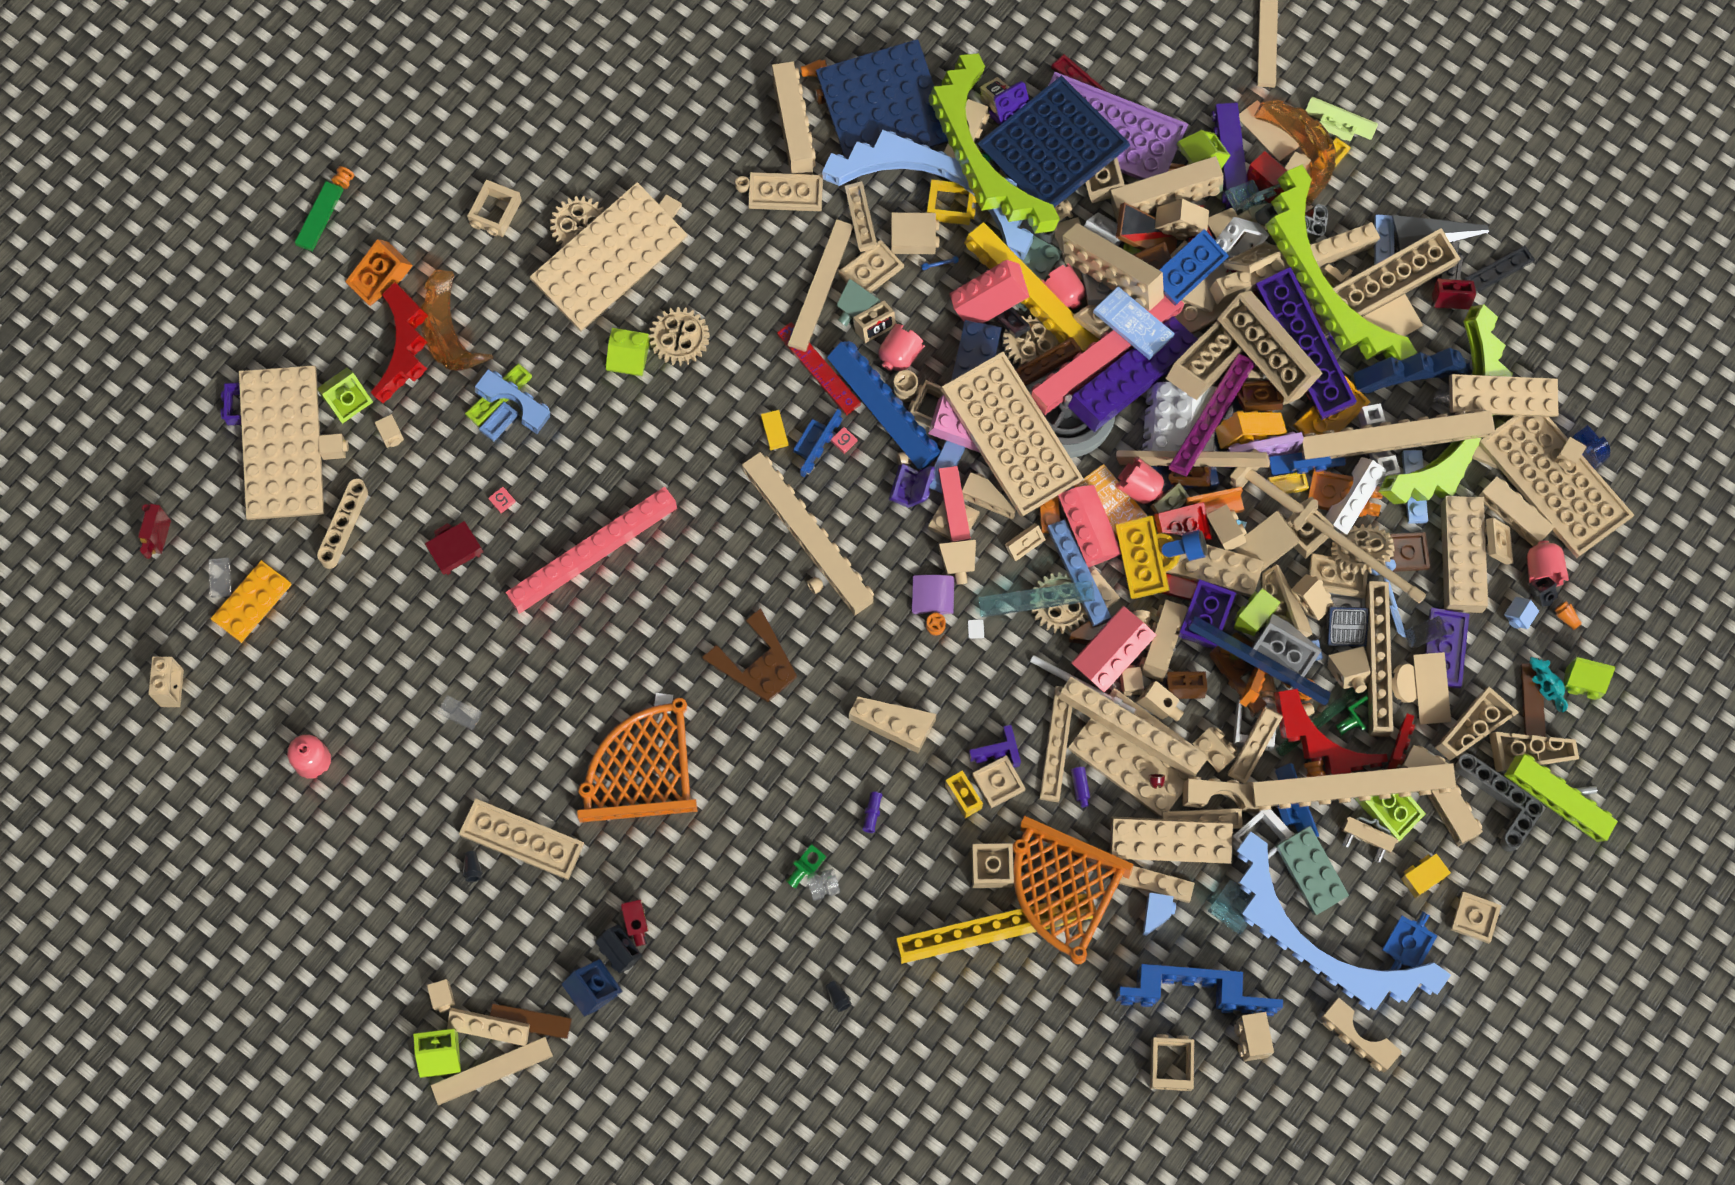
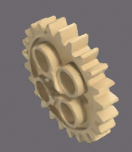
M575 196V201L573 202L568 198V204L562 201V208L556 206L557 213L553 212L552 217L554 219H550V224L553 225L550 227V231L554 232L552 238H557L556 244L562 243V249L585 229L588 223L593 222L601 215L604 207L598 209L599 202L592 204V198L586 202L584 196L581 201L578 200L577 196ZM575 211H581L583 214L581 216H576L573 213ZM568 224L572 228L569 230H565L562 227Z
M677 307L676 312H674L670 308L669 314L663 311L664 317L657 316L658 322H652L654 328H650V345L654 347V354L658 353L659 359L664 357L665 363L671 360L672 365H674L678 361L681 366L682 361H685L689 365V359L695 362V356L702 357L701 351H706L705 345H709V340L707 339L710 338L709 332H707L709 330L708 325H705V319L700 320V314L694 316V310L687 313V308L685 307L683 312H680V308ZM684 322L682 327V335H680L678 350L675 351V348L677 346V337H679L680 334V326L681 323ZM671 324L677 325L675 328L668 327ZM688 328H694V329H695V330L692 331V332L686 331ZM666 341H672V342H673V343L670 344V345H665V344H664ZM686 344L691 346L687 349L682 348Z
M1031 315L1027 319L1021 316L1030 325L1029 331L1015 339L1005 329L1002 340H1004L1002 346L1005 347L1004 353H1009L1008 359H1014L1012 364L1020 363L1019 367L1060 344L1056 336L1050 330H1047L1037 317L1032 319Z
M1362 524L1360 528L1354 526V530H1350L1347 535L1340 533L1385 566V562H1390V557L1394 556L1393 538H1390V533H1386L1385 529L1379 531V526L1373 529L1371 524L1367 528ZM1332 542V559L1335 561L1336 566H1340V570L1346 568V573L1353 570L1354 574L1361 571L1362 575H1364L1366 570L1372 573L1371 567L1336 542Z
M1058 572L1057 577L1051 573L1050 579L1044 576V583L1038 581L1037 586L1039 588L1033 587L1035 594L1030 596V599L1034 600L1030 602V606L1034 607L1031 610V614L1037 613L1034 620L1041 619L1040 626L1047 624L1046 630L1048 631L1053 627L1054 633H1056L1057 629H1060L1063 634L1065 628L1072 632V626L1078 629L1079 623L1084 625V618H1089L1071 579L1068 578L1067 572L1064 577L1061 576L1060 572ZM1068 588L1072 593L1065 594L1062 589ZM1051 594L1054 598L1048 600L1044 597V595ZM1075 606L1078 611L1072 612L1068 607ZM1057 611L1060 616L1053 617L1050 612Z

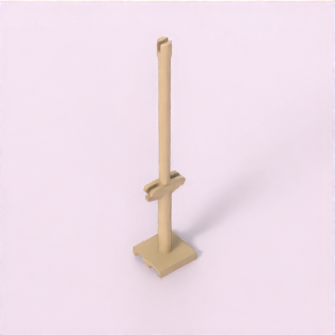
M1254 448L1251 452H1259V451ZM1237 467L1230 475V478H1232L1230 485L1233 486L1232 488H1243L1250 481L1293 512L1288 525L1292 527L1294 524L1295 530H1300L1306 522L1310 523L1406 592L1416 602L1421 603L1425 598L1426 594L1408 583L1316 517L1314 513L1318 509V501L1313 497L1308 498L1302 503L1297 502L1259 475L1256 471L1260 467Z

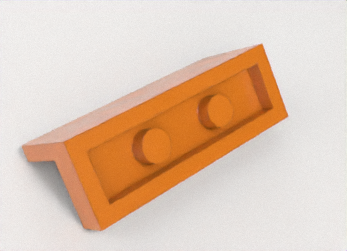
M1242 487L1188 497L1184 506L1204 502L1206 514H1209L1227 504L1230 511L1234 509L1236 513L1244 511L1241 499L1243 490Z

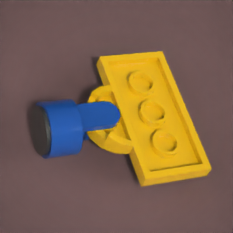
M1154 516L1116 525L1131 599L1170 591L1166 572L1178 564L1180 555L1186 554L1188 560L1193 561L1205 558L1208 554L1203 532L1199 529L1183 533L1182 539L1175 541L1171 536L1164 533L1157 534Z

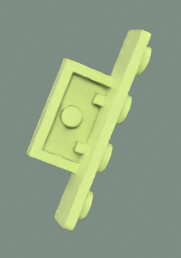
M1311 97L1305 111L1306 114L1321 119L1317 128L1325 133L1334 134L1342 140L1351 141L1354 134L1371 140L1378 126L1376 122L1315 97Z

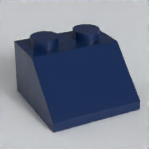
M600 959L574 971L562 983V986L584 1017L599 1010L623 992Z

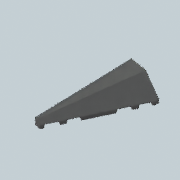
M1392 215L1398 251L1405 249L1441 228L1450 242L1489 232L1487 224L1480 225L1469 222L1462 223L1451 220Z

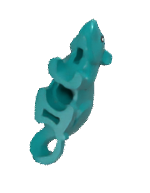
M1530 657V664L1537 675L1532 678V681L1541 685L1539 691L1548 701L1555 700L1556 709L1559 712H1565L1568 709V703L1563 698L1565 694L1563 681L1549 669V660L1544 661L1540 658Z

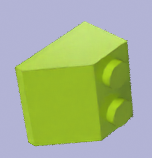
M612 328L608 343L606 370L643 377L650 346L649 334Z
M345 368L317 388L323 400L342 424L373 403L354 373L348 368Z
M1576 657L1566 667L1563 681L1565 690L1574 695H1587L1589 699H1600L1606 694L1615 671V666Z

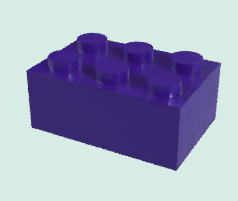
M1199 579L1178 637L1210 649L1216 648V644L1189 629L1191 621L1196 616L1222 631L1236 592Z

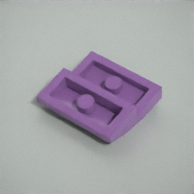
M913 576L912 613L953 614V576Z

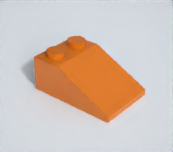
M377 239L345 282L371 306L382 297V294L394 282L398 284L413 265L389 242Z

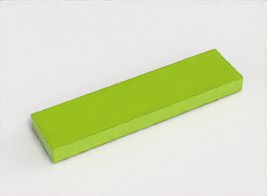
M518 363L502 379L506 382L514 383L518 390H520L532 378V375ZM482 397L465 415L477 427H480L503 402L506 403L509 399L501 398L490 403Z

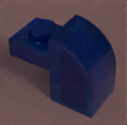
M1588 425L1572 437L1587 446L1582 455L1594 469L1604 464L1610 457V446L1605 437L1599 438Z

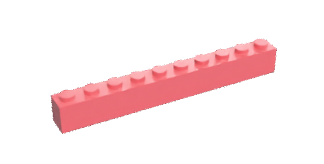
M1164 295V298L1148 312L1164 324L1173 316L1176 317L1181 313L1184 303L1180 301L1175 306ZM1114 330L1110 333L1106 332L1100 341L1091 343L1084 353L1079 352L1072 362L1063 364L1056 374L1051 373L1045 379V382L1036 384L1031 390V396L1041 412L1046 415L1062 403L1066 395L1074 394L1134 347Z
M663 487L508 590L506 595L519 614L676 510L675 499L666 487Z

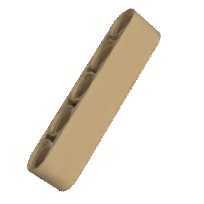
M353 479L349 482L319 548L318 559L323 567L327 569L334 568L337 565L368 496V489L360 479ZM358 487H361V488H362V490H361L360 492H357V493L354 492V490H355L356 488H358ZM355 504L352 509H346L348 505ZM347 521L346 525L339 526L340 522ZM334 538H340L337 543H331ZM332 555L331 559L324 560L325 556Z

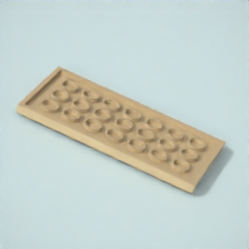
M637 182L530 276V280L582 332L684 241L688 235Z
M1004 352L940 388L1020 517L1025 516L1084 480Z
M316 366L239 371L246 519L257 520L324 514L322 462L319 453L320 426Z
M1514 416L1498 427L1493 436L1481 439L1479 445L1529 504L1533 505L1538 513L1555 526L1553 532L1576 558L1634 516L1583 455H1581L1571 471L1561 468L1554 462L1568 438L1549 417Z

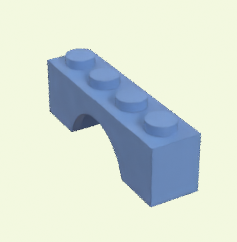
M487 370L475 386V393L490 403L501 398L513 400L522 410V425L538 434L550 418L549 408L541 402L537 403L534 401V398L529 393L519 391L514 383L503 380V377L498 372Z

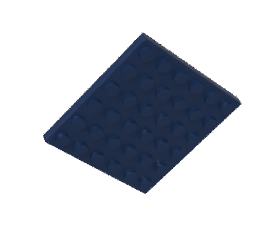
M918 39L816 69L815 72L846 159H849L856 142L867 143L874 148L882 130L894 132L899 137L909 138L914 143L927 145L930 148L949 143L946 134L942 130L940 121L936 118L935 111L929 103V95H931L934 84Z
M1061 75L982 139L978 146L1014 183H1017V187L1020 190L1052 204L1055 208L1130 147V143Z

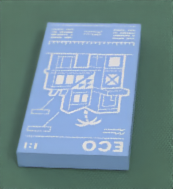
M1117 287L1093 311L1096 316L1149 360L1175 334L1120 287Z

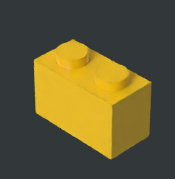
M963 770L945 780V787L964 818L982 809L983 803Z
M1437 853L1432 857L1428 854L1419 861L1421 863L1415 868L1412 865L1404 871L1405 876L1401 880L1414 898L1420 896L1451 873Z

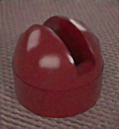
M1150 774V786L1154 789H1157V786L1162 788L1165 783V775Z

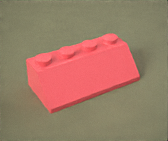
M1009 260L1003 261L949 293L954 310L964 322L967 320L982 324L1030 297L1020 264Z
M1094 485L1075 487L1058 495L1062 509L1088 568L1122 555L1121 548Z
M1122 606L1071 663L1098 689L1105 692L1155 638L1156 634L1125 606Z

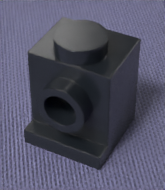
M1544 577L1529 583L1533 600L1540 606H1550L1553 604V600L1558 598L1557 584L1551 578Z

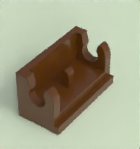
M1193 466L1187 477L1172 471L1169 474V481L1172 485L1180 483L1181 485L1210 486L1211 467Z
M1206 671L1167 672L1165 686L1178 699H1205L1207 692Z

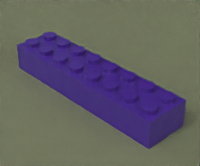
M1291 267L1256 283V290L1264 306L1323 373L1307 390L1320 420L1355 405L1357 400Z
M1174 316L1164 323L1166 327L1175 333L1173 338L1150 360L1136 348H1132L1073 395L1068 408L1093 432H1096L1152 387V385L1167 375L1174 363L1198 340Z

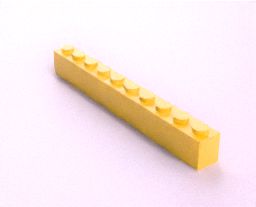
M984 222L968 234L964 244L989 269L1005 260L1020 264L1030 296L1021 303L1030 310L1033 316L1043 323L1047 330H1050L1056 336L1060 343L1073 337L1081 348L1082 353H1084L1091 343L1100 341L1095 335L1077 323L1073 318L1074 313Z
M1087 894L1078 895V902L1085 900ZM1073 897L1065 901L1066 910L1074 906ZM1092 900L1093 910L1096 912L1095 904ZM1047 903L1038 904V909L1041 910L1046 907ZM1061 903L1052 908L1053 917L1062 913ZM1088 903L1079 908L1081 916L1089 912ZM1030 906V909L1034 914V906ZM1017 909L896 938L900 961L903 964L1037 931L1031 926L1022 909ZM1075 910L1067 914L1068 924L1076 920ZM1048 911L1039 915L1040 924L1049 920ZM1063 917L1054 922L1055 927L1064 925ZM1048 925V926H1046V927H1044V928H1045V929H1050V925Z

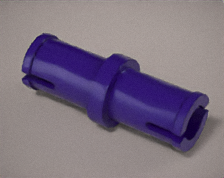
M870 792L868 807L865 808L864 812L866 814L862 828L864 832H875L877 817L880 816L879 807L883 796L881 793Z

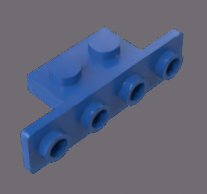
M837 409L827 426L812 419L795 446L794 453L807 459L800 470L802 477H805L807 473H811L816 457L820 458L824 451V444L826 442L829 443L833 436L832 431L841 424L843 419L841 417V410Z
M1302 452L1269 458L1271 475L1273 476L1295 472L1297 474H1305L1314 469L1315 472L1327 470V468L1344 466L1346 464L1345 457L1331 459L1329 456L1303 460Z
M1292 763L1275 770L1278 780L1298 778ZM1291 804V808L1279 809L1280 819L1286 826L1295 825L1297 832L1307 826H1311L1316 837H1319L1309 806L1299 807V804Z

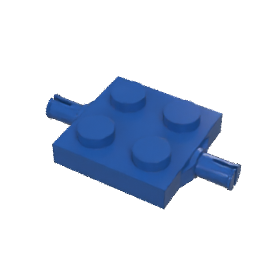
M1422 911L1418 921H1411L1402 915L1400 916L1382 948V951L1391 955L1395 960L1390 970H1400L1402 964L1410 967L1422 965L1437 938V935L1430 932L1424 926L1430 916L1429 914Z

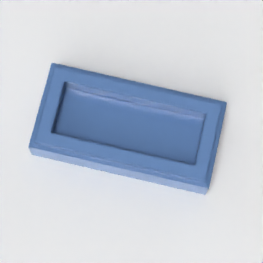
M503 402L479 430L494 442L519 414Z

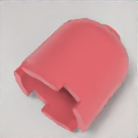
M1067 263L1066 267L1062 265L1049 273L1050 278L1046 282L1041 280L1069 309L1075 310L1082 304L1080 301L1085 296V288L1069 263Z
M901 324L893 326L879 348V358L883 362L882 366L889 371L906 370L925 347L922 344L923 340L915 332L903 330V325Z
M1135 457V462L1132 465L1128 463L1118 477L1121 481L1116 483L1115 486L1138 503L1148 504L1162 496L1164 480L1159 472L1140 457Z
M1540 541L1537 545L1530 548L1527 553L1529 583L1536 579L1549 577L1557 586L1563 585V580H1569L1564 553L1559 545L1549 543V541Z
M300 735L290 742L287 757L293 769L300 776L307 779L317 778L318 775L328 770L331 764V754L317 737Z

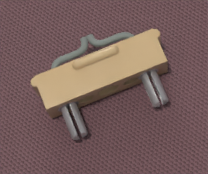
M1348 817L1345 819L1346 824L1342 831L1347 833L1342 845H1346L1348 848L1353 837L1379 848L1374 859L1377 862H1381L1385 851L1391 853L1395 844L1398 843L1397 838L1390 836V830L1379 825V820L1375 818L1372 821L1364 817H1358L1357 819ZM1359 820H1363L1371 824L1376 822L1377 827L1387 831L1388 834L1380 830H1377L1367 824H1364Z

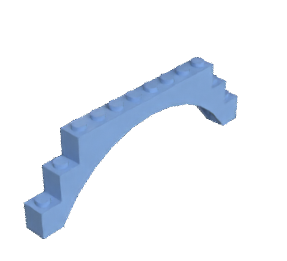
M882 130L874 148L867 143L856 142L849 159H846L843 155L831 153L822 171L823 180L840 186L861 175L881 170H919L945 177L963 186L964 189L974 195L956 158L949 157L942 151H934L927 145L914 143L909 138L899 137L891 131ZM1005 178L1008 182L1017 187V183H1014V181L1009 178ZM1002 208L989 209L988 211L996 222L1004 243L1019 259L1024 260L1033 242V234L1027 229H1019L1022 220L1008 222L1006 216L1002 213Z
M1249 832L1237 848L1236 852L1239 853L1237 857L1245 863L1251 862V865L1238 882L1242 885L1240 889L1249 895L1254 893L1241 912L1244 916L1242 920L1251 926L1254 924L1261 928L1259 932L1267 938L1272 936L1277 939L1276 944L1282 949L1286 950L1287 947L1294 952L1292 956L1301 962L1303 960L1309 962L1310 969L1317 974L1322 972L1327 975L1326 980L1334 986L1338 983L1344 988L1342 992L1353 998V996L1359 998V1004L1367 1010L1370 1008L1376 1010L1389 991L1391 992L1389 996L1400 1003L1401 1000L1407 1002L1419 984H1422L1420 988L1429 995L1432 992L1438 995L1450 978L1451 974L1433 962L1403 970L1380 971L1352 966L1338 961L1319 950L1293 925L1275 894L1269 873L1267 843L1254 833Z

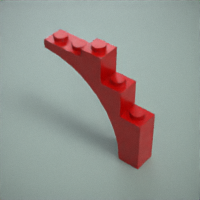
M396 282L382 294L391 308L396 325V343L392 359L385 374L371 391L373 396L382 403L390 399L409 378L415 382L427 370L415 355L428 343L416 330L428 315Z
M1298 689L1274 692L1277 713L1283 716L1279 723L1281 738H1288V742L1300 740L1301 736L1304 759L1311 758V762L1323 760L1324 757L1327 775L1351 773V770H1362L1363 765L1369 764L1370 768L1380 767L1382 762L1388 761L1387 754L1357 753L1342 748L1329 740L1316 728L1308 717L1302 705Z

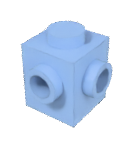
M1515 597L1504 615L1512 627L1528 629L1539 610L1530 599Z

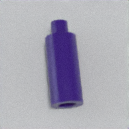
M1085 767L1073 768L1071 773L1076 801H1080L1081 807L1089 806L1088 799H1090Z

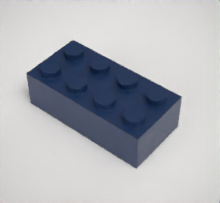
M965 320L951 381L996 356L1001 327Z

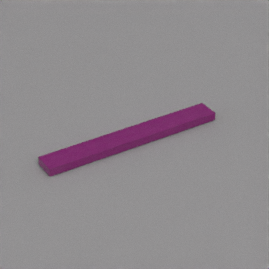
M1241 354L1237 355L1169 465V470L1187 477L1253 369L1255 363L1251 358Z

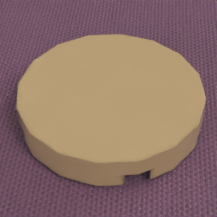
M1410 664L1398 665L1393 671L1395 673L1392 678L1393 693L1403 703L1413 702L1417 699L1415 669Z

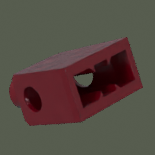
M642 900L621 904L628 936L633 935L636 947L646 945L645 932H649ZM636 920L640 922L641 927L639 929H634L633 922Z

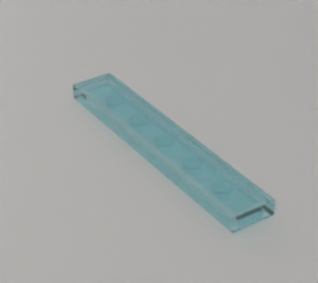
M1092 580L979 597L981 617L1095 601Z

